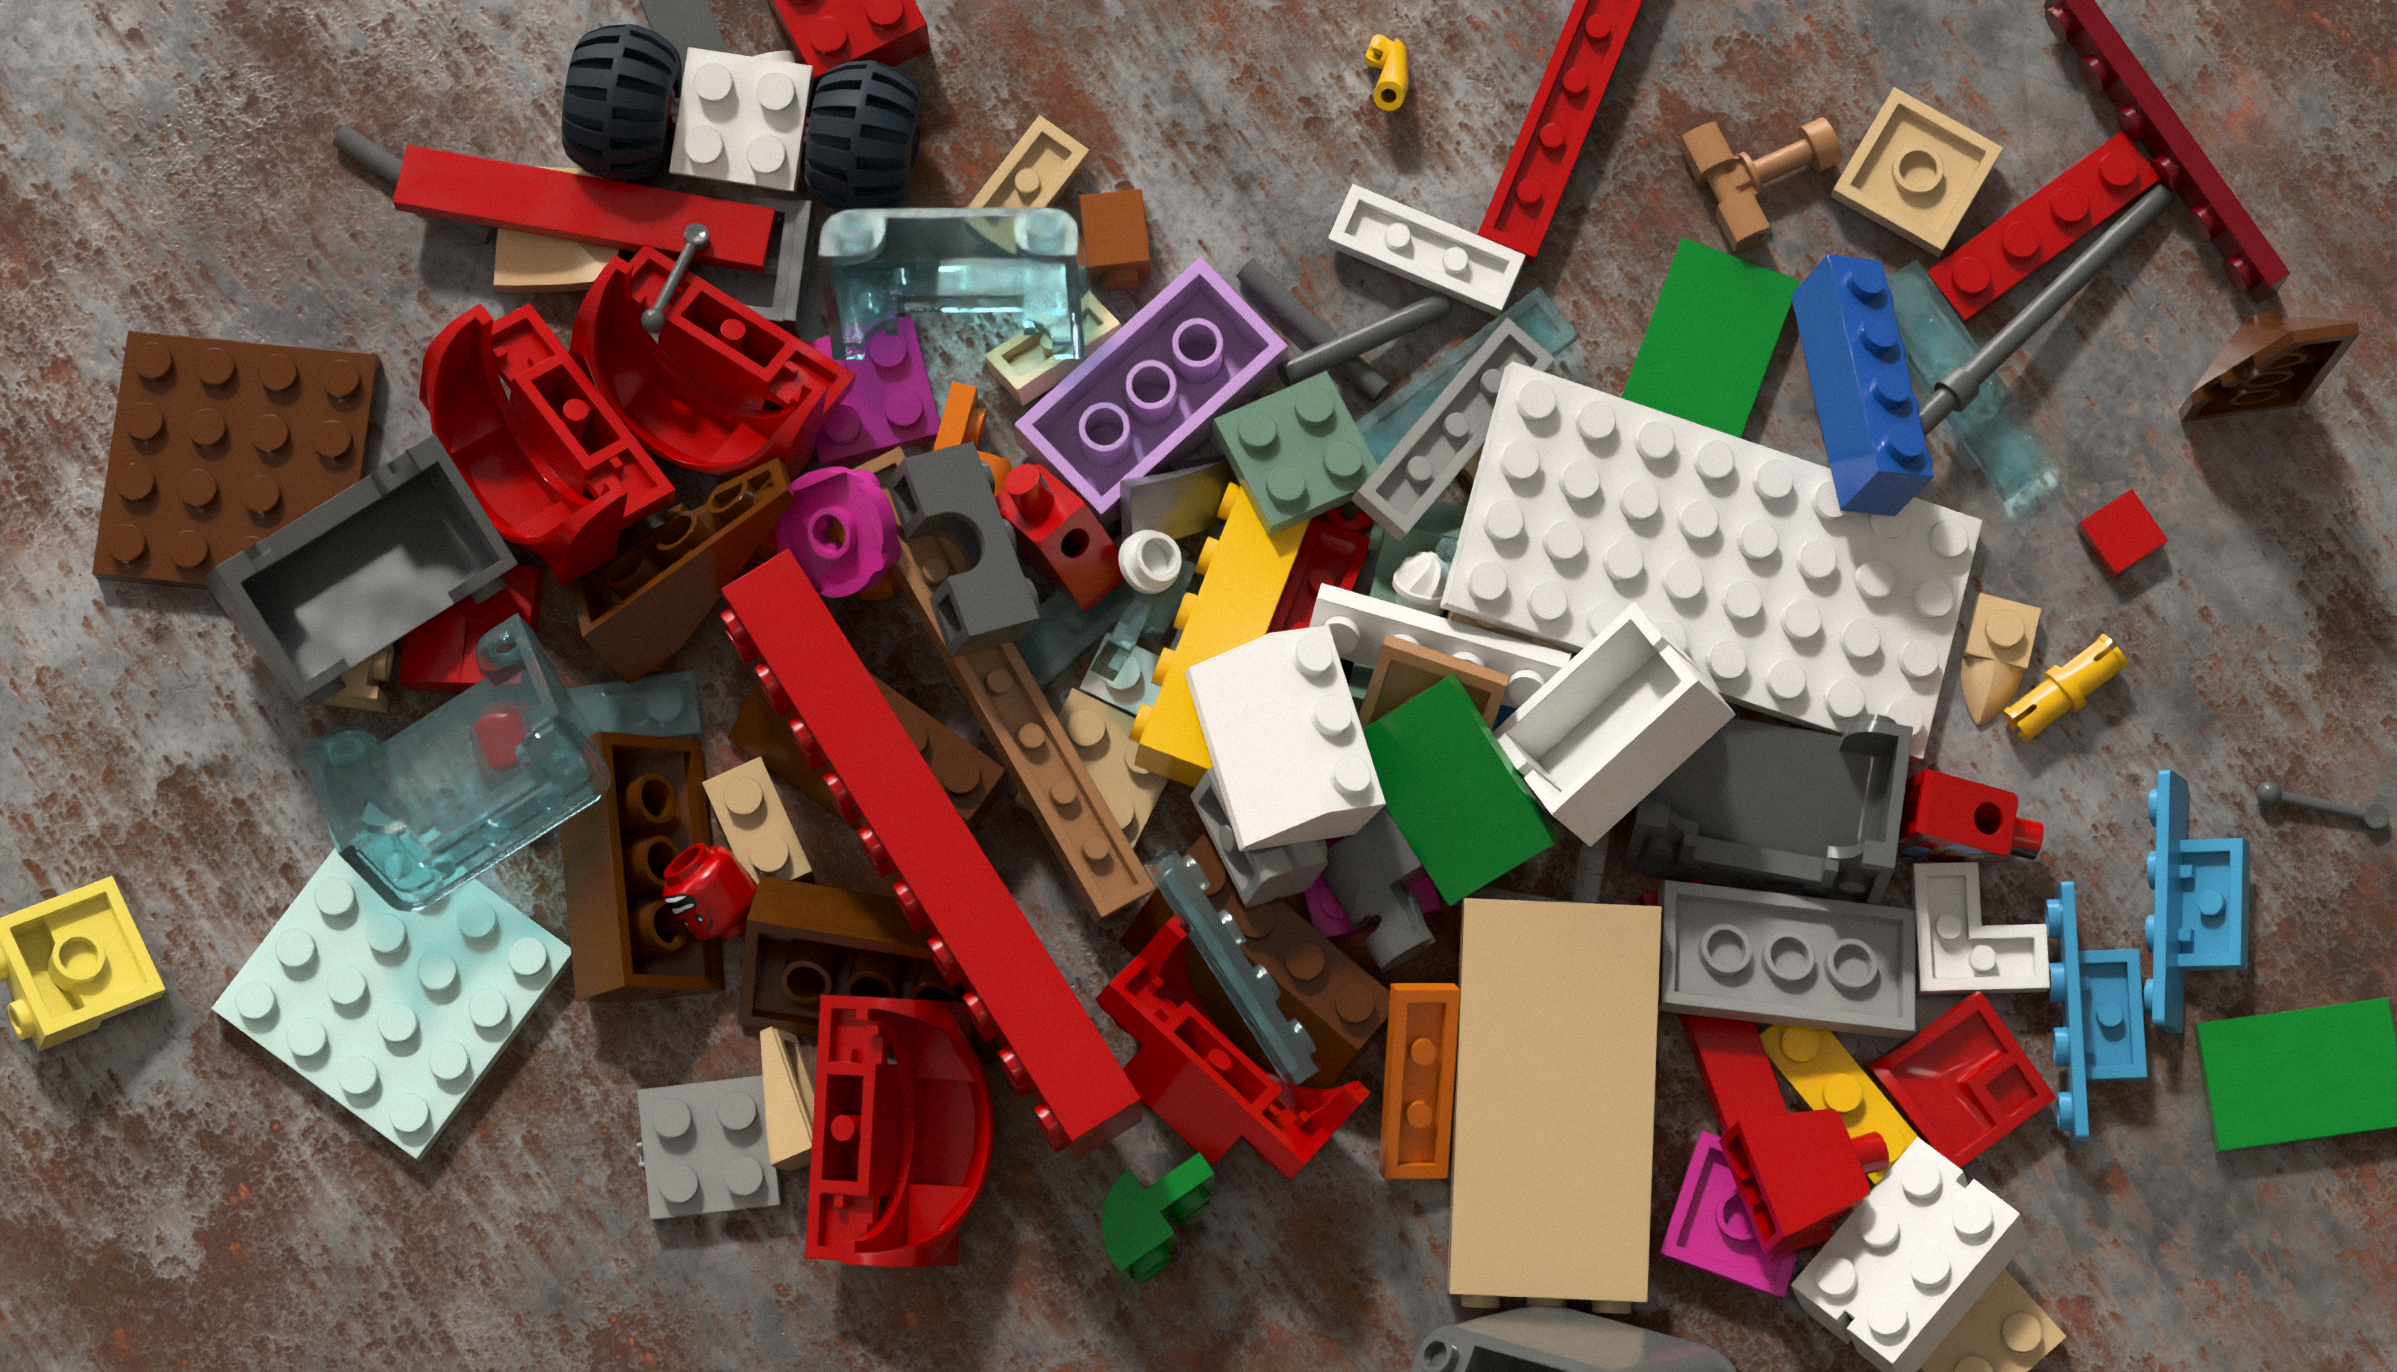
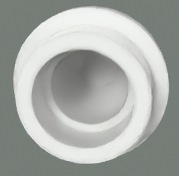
M1419 551L1412 557H1406L1400 568L1395 571L1392 581L1393 588L1397 592L1395 597L1397 605L1435 616L1442 614L1445 609L1440 608L1451 568L1450 562L1442 555L1432 551Z

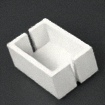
M1633 602L1495 729L1493 734L1513 765L1525 776V781L1551 815L1591 847L1736 714L1710 682L1700 673V670L1673 637Z
M1919 1137L1914 1140L1872 1189L1871 1195L1854 1210L1791 1284L1801 1308L1846 1344L1852 1340L1857 1352L1882 1372H1917L2029 1240L2019 1212L1975 1179L1968 1185L1963 1170ZM1848 1316L1854 1319L1851 1323Z

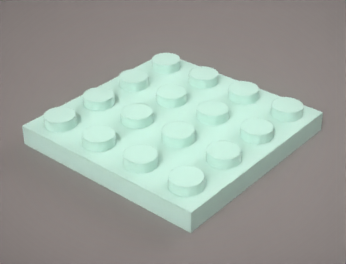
M369 803L211 1009L417 1161L421 1162L572 962L571 948L376 806Z

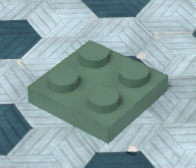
M1327 371L1213 419L1211 430L1268 536L1352 501L1351 498L1378 468L1372 453Z

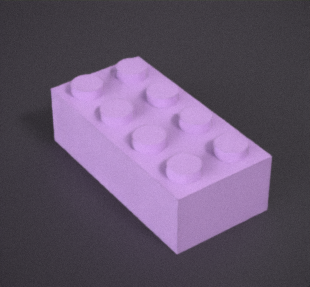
M1200 256L1014 424L1017 445L1035 464H1041L1080 497L1106 531L1121 517L1120 480L1167 473V464L1182 462L1213 434L1211 427L1214 418L1244 406L1278 375L1277 365L1287 360L1288 345Z

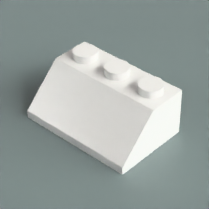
M1329 625L1271 632L1193 665L1184 672L1240 852L1354 835L1386 804Z

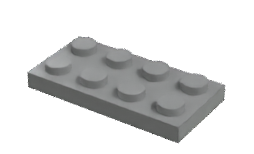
M1664 880L1658 888V906H1662L1658 1011L1908 1039L1915 1032V909Z

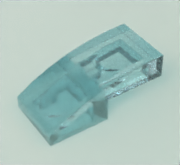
M1185 559L1181 563V568L1175 582L1169 588L1157 594L1140 592L1110 634L1090 671L1114 681L1131 655L1139 635L1158 643L1177 614L1197 564Z

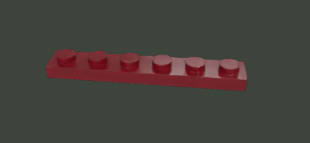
M2046 0L2044 3V8L2046 9L2045 18L2049 28L2060 41H2069L2082 59L2080 66L2088 83L2098 92L2105 91L2117 108L2116 117L2124 133L2132 141L2137 142L2140 140L2153 158L2152 167L2161 177L2159 182L2170 192L2176 191L2189 209L2188 218L2197 235L2205 242L2212 241L2225 259L2224 269L2232 284L2243 293L2248 291L2256 304L2278 292L2290 275V271L2095 0Z

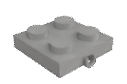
M763 1075L637 1090L642 1142L637 1143V1149L640 1156L639 1169L645 1168L650 1220L782 1205L778 1168L771 1167L768 1154Z

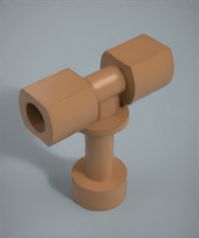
M1824 117L1798 127L1799 141L1754 161L1751 160L1746 152L1733 156L1716 121L1696 127L1681 137L1680 149L1698 184L1708 182L1719 202L1715 217L1734 253L1748 250L1769 238L1771 227L1757 200L1764 197V183L1807 164H1810L1819 173L1842 163L1843 155L1839 141L1833 128Z

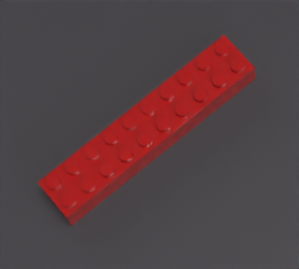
M790 549L784 550L723 587L721 591L727 610L719 615L727 628L725 633L745 665L756 659L759 665L753 669L761 682L759 687L779 718L788 712L793 719L788 722V725L795 736L793 740L812 771L821 766L827 771V774L822 776L829 789L827 794L844 822L848 825L857 819L862 826L857 831L863 843L861 847L881 879L892 874L897 881L896 884L892 885V889L898 898L896 903L915 933L924 928L930 933L932 938L927 941L932 951L930 956L948 986L952 988L961 982L967 994L962 996V999L967 1006L965 1011L985 1043L995 1037L1003 1048L997 1052L1002 1061L1000 1067L1020 1098L1031 1092L1038 1103V1106L1033 1108L1037 1116L1035 1122L1052 1150L1058 1153L1066 1148L1076 1163L1141 1122V1097Z

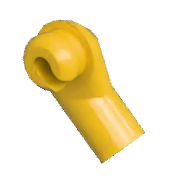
M1378 34L1373 36L1364 61L1367 66L1382 70L1374 89V102L1382 110L1393 111L1401 106L1409 89L1408 51L1403 42L1398 38L1392 41L1386 36Z

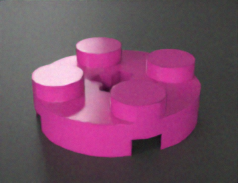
M840 466L828 467L808 472L791 484L795 499L775 524L776 544L779 553L788 548L790 549L813 587L823 591L818 594L829 598H839L863 592L876 585L883 578L887 569L894 567L898 563L902 549L897 538L895 515L888 498L880 487L877 477L870 471L864 469L855 471ZM832 516L836 517L844 527L845 541L843 546L839 540L830 541L827 529L834 526Z

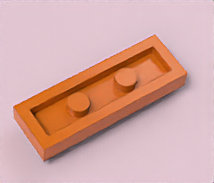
M1454 983L1390 984L1378 1170L1384 1179L1448 1178L1460 989Z

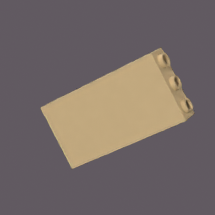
M1462 899L1458 983L1460 1003L1455 1063L1447 1291L1449 1294L1461 1295V1306L1500 1308V1296L1527 1297L1526 1307L1561 1306L1566 1308V1299L1592 1300V1312L1631 1314L1632 1302L1648 1301L1662 906Z

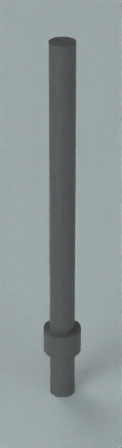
M2161 184L2154 185L1962 368L1952 367L1935 383V393L1919 407V417L1924 438L1952 411L1961 412L1980 394L1979 386L2173 203V196L2165 186Z

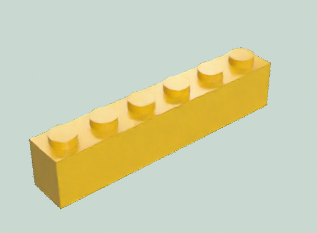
M1232 482L1228 484L1217 514V518L1227 521L1221 537L1217 540L1208 536L1196 566L1195 572L1205 576L1199 593L1195 595L1186 591L1173 628L1183 631L1176 651L1164 647L1155 668L1151 683L1161 687L1153 707L1141 704L1129 736V740L1139 743L1135 766L1194 788L1206 771L1213 767L1184 672L1193 665L1267 634L1312 520L1310 518L1268 536L1242 486Z

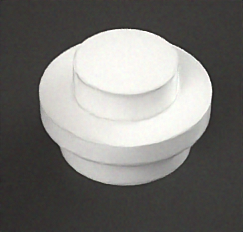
M1153 530L1138 531L1126 538L1119 550V567L1124 579L1131 587L1141 593L1157 594L1166 590L1175 582L1181 568L1182 558L1178 545L1170 536L1162 532Z

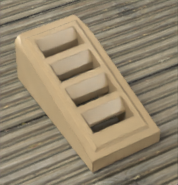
M771 1026L760 1031L768 1154L771 1167L785 1171H794L811 1164L815 1088L797 1036Z

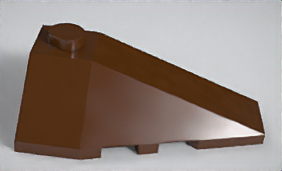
M2278 311L2259 313L2246 318L2245 324L2240 325L2178 410L2180 422L2304 406L2359 336L2357 322L2308 316L2283 319L2282 312Z
M779 457L717 486L710 494L707 503L689 511L681 503L665 511L663 520L666 523L648 532L642 533L636 526L621 532L616 557L571 581L582 638L629 686L645 674L654 673L663 668L669 662L672 655L682 648L722 595L721 589L733 581L795 499L786 465Z

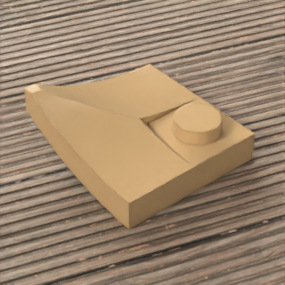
M539 167L601 178L586 172L582 168ZM620 180V182L629 183V180ZM497 228L493 285L496 292L547 293L589 290L595 279L614 255L622 258V250Z

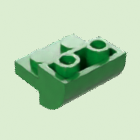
M1200 1152L1146 1189H1144L1129 1168L1115 1181L1109 1190L1102 1209L1101 1230L1107 1260L1122 1285L1133 1277L1142 1285L1168 1268L1173 1263L1170 1260L1172 1256L1170 1252L1176 1248L1175 1232L1168 1221L1174 1218L1177 1224L1182 1226L1211 1205L1208 1199L1211 1197L1210 1192L1215 1187V1173Z

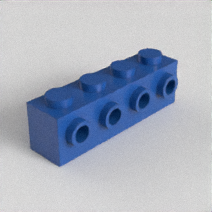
M1828 254L1791 294L1840 511L1896 516L1934 478L1932 471V457L1927 450L1919 417V403L1913 392L1906 363V349L1903 342H1901L1893 309V295L1888 288L1882 261Z

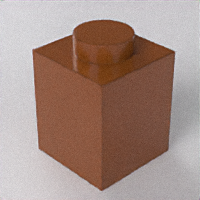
M1142 189L1079 195L1089 286L1102 284L1104 290L1122 291L1138 286L1139 280L1151 279L1150 253Z

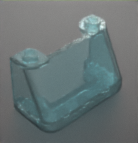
M1054 208L849 209L832 215L824 223L820 233L818 259L833 360H865V345L874 334L885 330L886 336H898L900 313L1023 312L1024 335H1037V330L1046 334L1052 342L1054 359H1086L1090 291L1089 274L1077 223L1070 214Z
M518 613L488 631L477 644L475 657L482 673L486 676L485 679L381 744L366 729L346 726L326 733L301 749L337 853L388 905L396 910L411 912L433 905L597 802L604 796L611 785V773L598 745L536 634Z

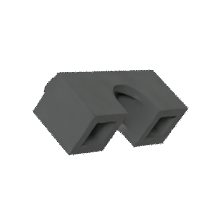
M974 441L903 458L886 480V485L906 539L910 540L926 535L945 537L961 550L966 562V572L947 577L929 598L950 657L953 658L1020 640L1040 618L1038 615L1039 598L1033 582L1023 575L1016 556L1017 540L1014 529L1007 519H1002L994 497L995 481L989 465L984 460H980Z

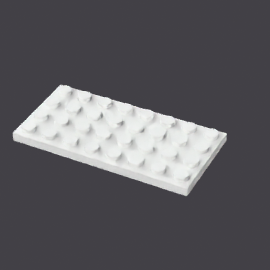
M1512 361L1504 369L1440 608L1579 653L1635 602L1673 637L1724 701L1821 733L1842 736L1844 728L1848 724L1858 721L1863 715H1884L1895 720L1897 724L1913 727L1909 761L1914 763L1922 760L1924 757L1982 520L1916 497L1896 516L1840 511L1830 468Z

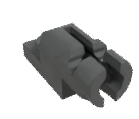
M1383 806L1356 834L1344 837L1327 849L1326 858L1329 863L1323 872L1325 883L1356 930H1367L1371 925H1378L1377 930L1366 939L1365 945L1383 974L1412 961L1431 947L1436 940L1427 927L1414 889L1410 892L1406 891L1408 887L1426 877L1427 874L1385 806Z

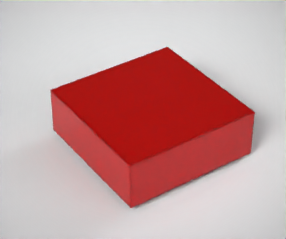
M2132 489L2082 520L2076 527L2112 579L2163 547L2168 541Z

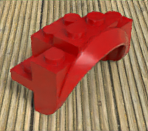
M647 244L638 251L629 263L614 255L595 279L582 301L573 325L569 354L594 386L597 387L600 394L637 441L649 451L668 462L687 469L710 473L719 480H722L725 476L735 478L779 457L786 465L790 482H792L811 460L818 430L851 392L856 374L687 269L664 312L666 322L664 328L659 333L657 344L650 333L643 329L640 318L646 309L653 308L676 262ZM776 405L783 408L781 410H772Z
M480 303L447 325L429 345L423 358L419 399L430 412L432 433L437 435L500 536L522 547L524 551L528 550L539 555L563 586L616 557L620 532L673 503L676 489L530 303L494 322L493 318ZM499 375L511 390L510 400L506 396Z
M1175 914L1162 926L1139 955L1095 999L1098 1002L1097 1004L1113 1018L1121 1030L1130 1034L1142 1045L1139 1051L1123 1068V1071L1141 1097V1103L1150 1107L1182 1137L1183 1141L1191 1149L1200 1152L1213 1166L1242 1137L1257 1151L1265 1163L1278 1170L1290 1182L1366 1099L1371 1091L1360 1081H1353L1330 1089L1301 1086L1274 1075L1239 1050L1209 1017L1195 993L1186 964V948L1190 926L1178 914Z
M821 995L805 1258L841 1261V1264L866 1266H958L960 1227L981 1193L989 1170L994 1142V1111L991 1091L981 1062L971 1043L972 1022L965 1011L967 1006L964 1002ZM889 1043L897 1064H887ZM880 1196H889L887 1204L879 1217Z

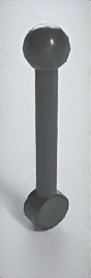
M692 223L685 228L683 237L685 246L653 308L646 309L641 315V325L647 332L656 333L664 328L666 322L664 312L695 252L703 250L708 245L709 231L703 224Z
M2271 781L2261 783L2256 791L2257 799L2265 806H2274L2279 802L2360 820L2363 826L2371 831L2383 828L2389 821L2387 809L2380 804H2372L2364 809L2283 791L2278 784Z

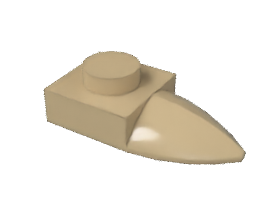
M1979 593L1977 596L1962 655L1960 675L1963 698L1976 726L1982 727L1995 718L2016 693L2022 677L2028 669L2042 608Z

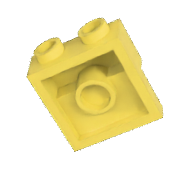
M113 876L0 918V981H6L14 998V1002L7 1005L8 1016L19 1039L24 1040L32 1037L38 1052L99 1028L102 1020L159 999L166 990Z

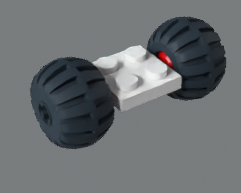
M609 25L583 35L572 54L563 99L562 144L565 153L575 164L586 172L603 179L614 181L635 180L656 173L666 163L673 144L669 169L671 174L796 193L803 145L806 143L805 183L809 193L827 208L847 216H880L898 209L908 198L920 142L922 93L918 84L899 69L872 60L847 62L829 69L822 76L817 86L809 118L808 112L815 68L811 65L688 47L682 83L681 58L672 43L657 32L639 25Z

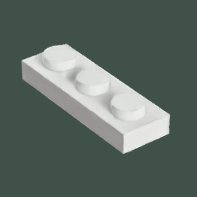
M1352 184L1328 237L1327 244L1328 247L1434 291L1442 292L1451 298L1497 317L1502 315L1526 257L1522 253L1355 184Z

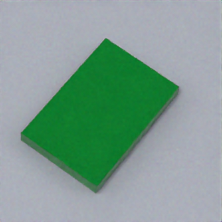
M1682 237L1621 398L1741 438L1791 306V294L1797 289L1800 280Z
M1455 673L1442 679L1362 729L1386 802L1384 806L1449 906L1552 846L1560 839L1555 828Z
M2388 997L2201 1022L2193 1026L2215 1154L2397 1129V1042Z

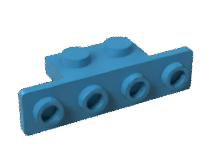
M2161 770L2157 774V788L2151 789L2148 798L2149 819L2152 826L2156 827V851L2150 852L2148 855L2147 879L2150 888L2155 890L2154 915L2147 917L2145 925L2147 949L2150 953H2153V978H2148L2145 982L2144 1007L2147 1016L2152 1017L2154 1026L2168 1034H2182L2185 971L2248 970L2250 842L2244 838L2187 840L2188 782L2172 770Z
M2074 881L2059 883L2055 891V899L2045 900L2047 938L2058 939L2059 963H2049V996L2051 1002H2061L2063 1027H2053L2052 1053L2054 1066H2065L2066 1092L2056 1093L2058 1131H2069L2070 1147H2084L2089 1140L2086 1083L2145 1081L2147 1078L2139 949L2078 951Z

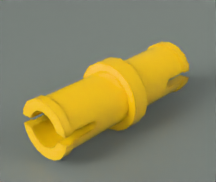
M2102 634L2097 638L2096 642L2062 668L2057 665L2051 667L2044 673L2046 679L2044 682L2010 708L2007 707L2002 711L2010 728L2013 731L2018 728L2020 729L2018 737L2023 742L2030 743L2033 737L2067 711L2078 712L2087 704L2085 697L2119 671H2123L2129 666L2127 659L2118 646L2111 650L2110 646L2113 645V641L2107 635Z

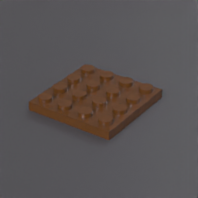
M128 331L92 574L98 580L210 590L203 577L213 568L242 550L243 552L249 550L255 543L265 537L267 538L365 478L381 360L378 354Z

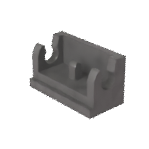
M751 198L750 204L775 208L777 220L764 274L739 270L735 299L800 339L816 224L812 201Z

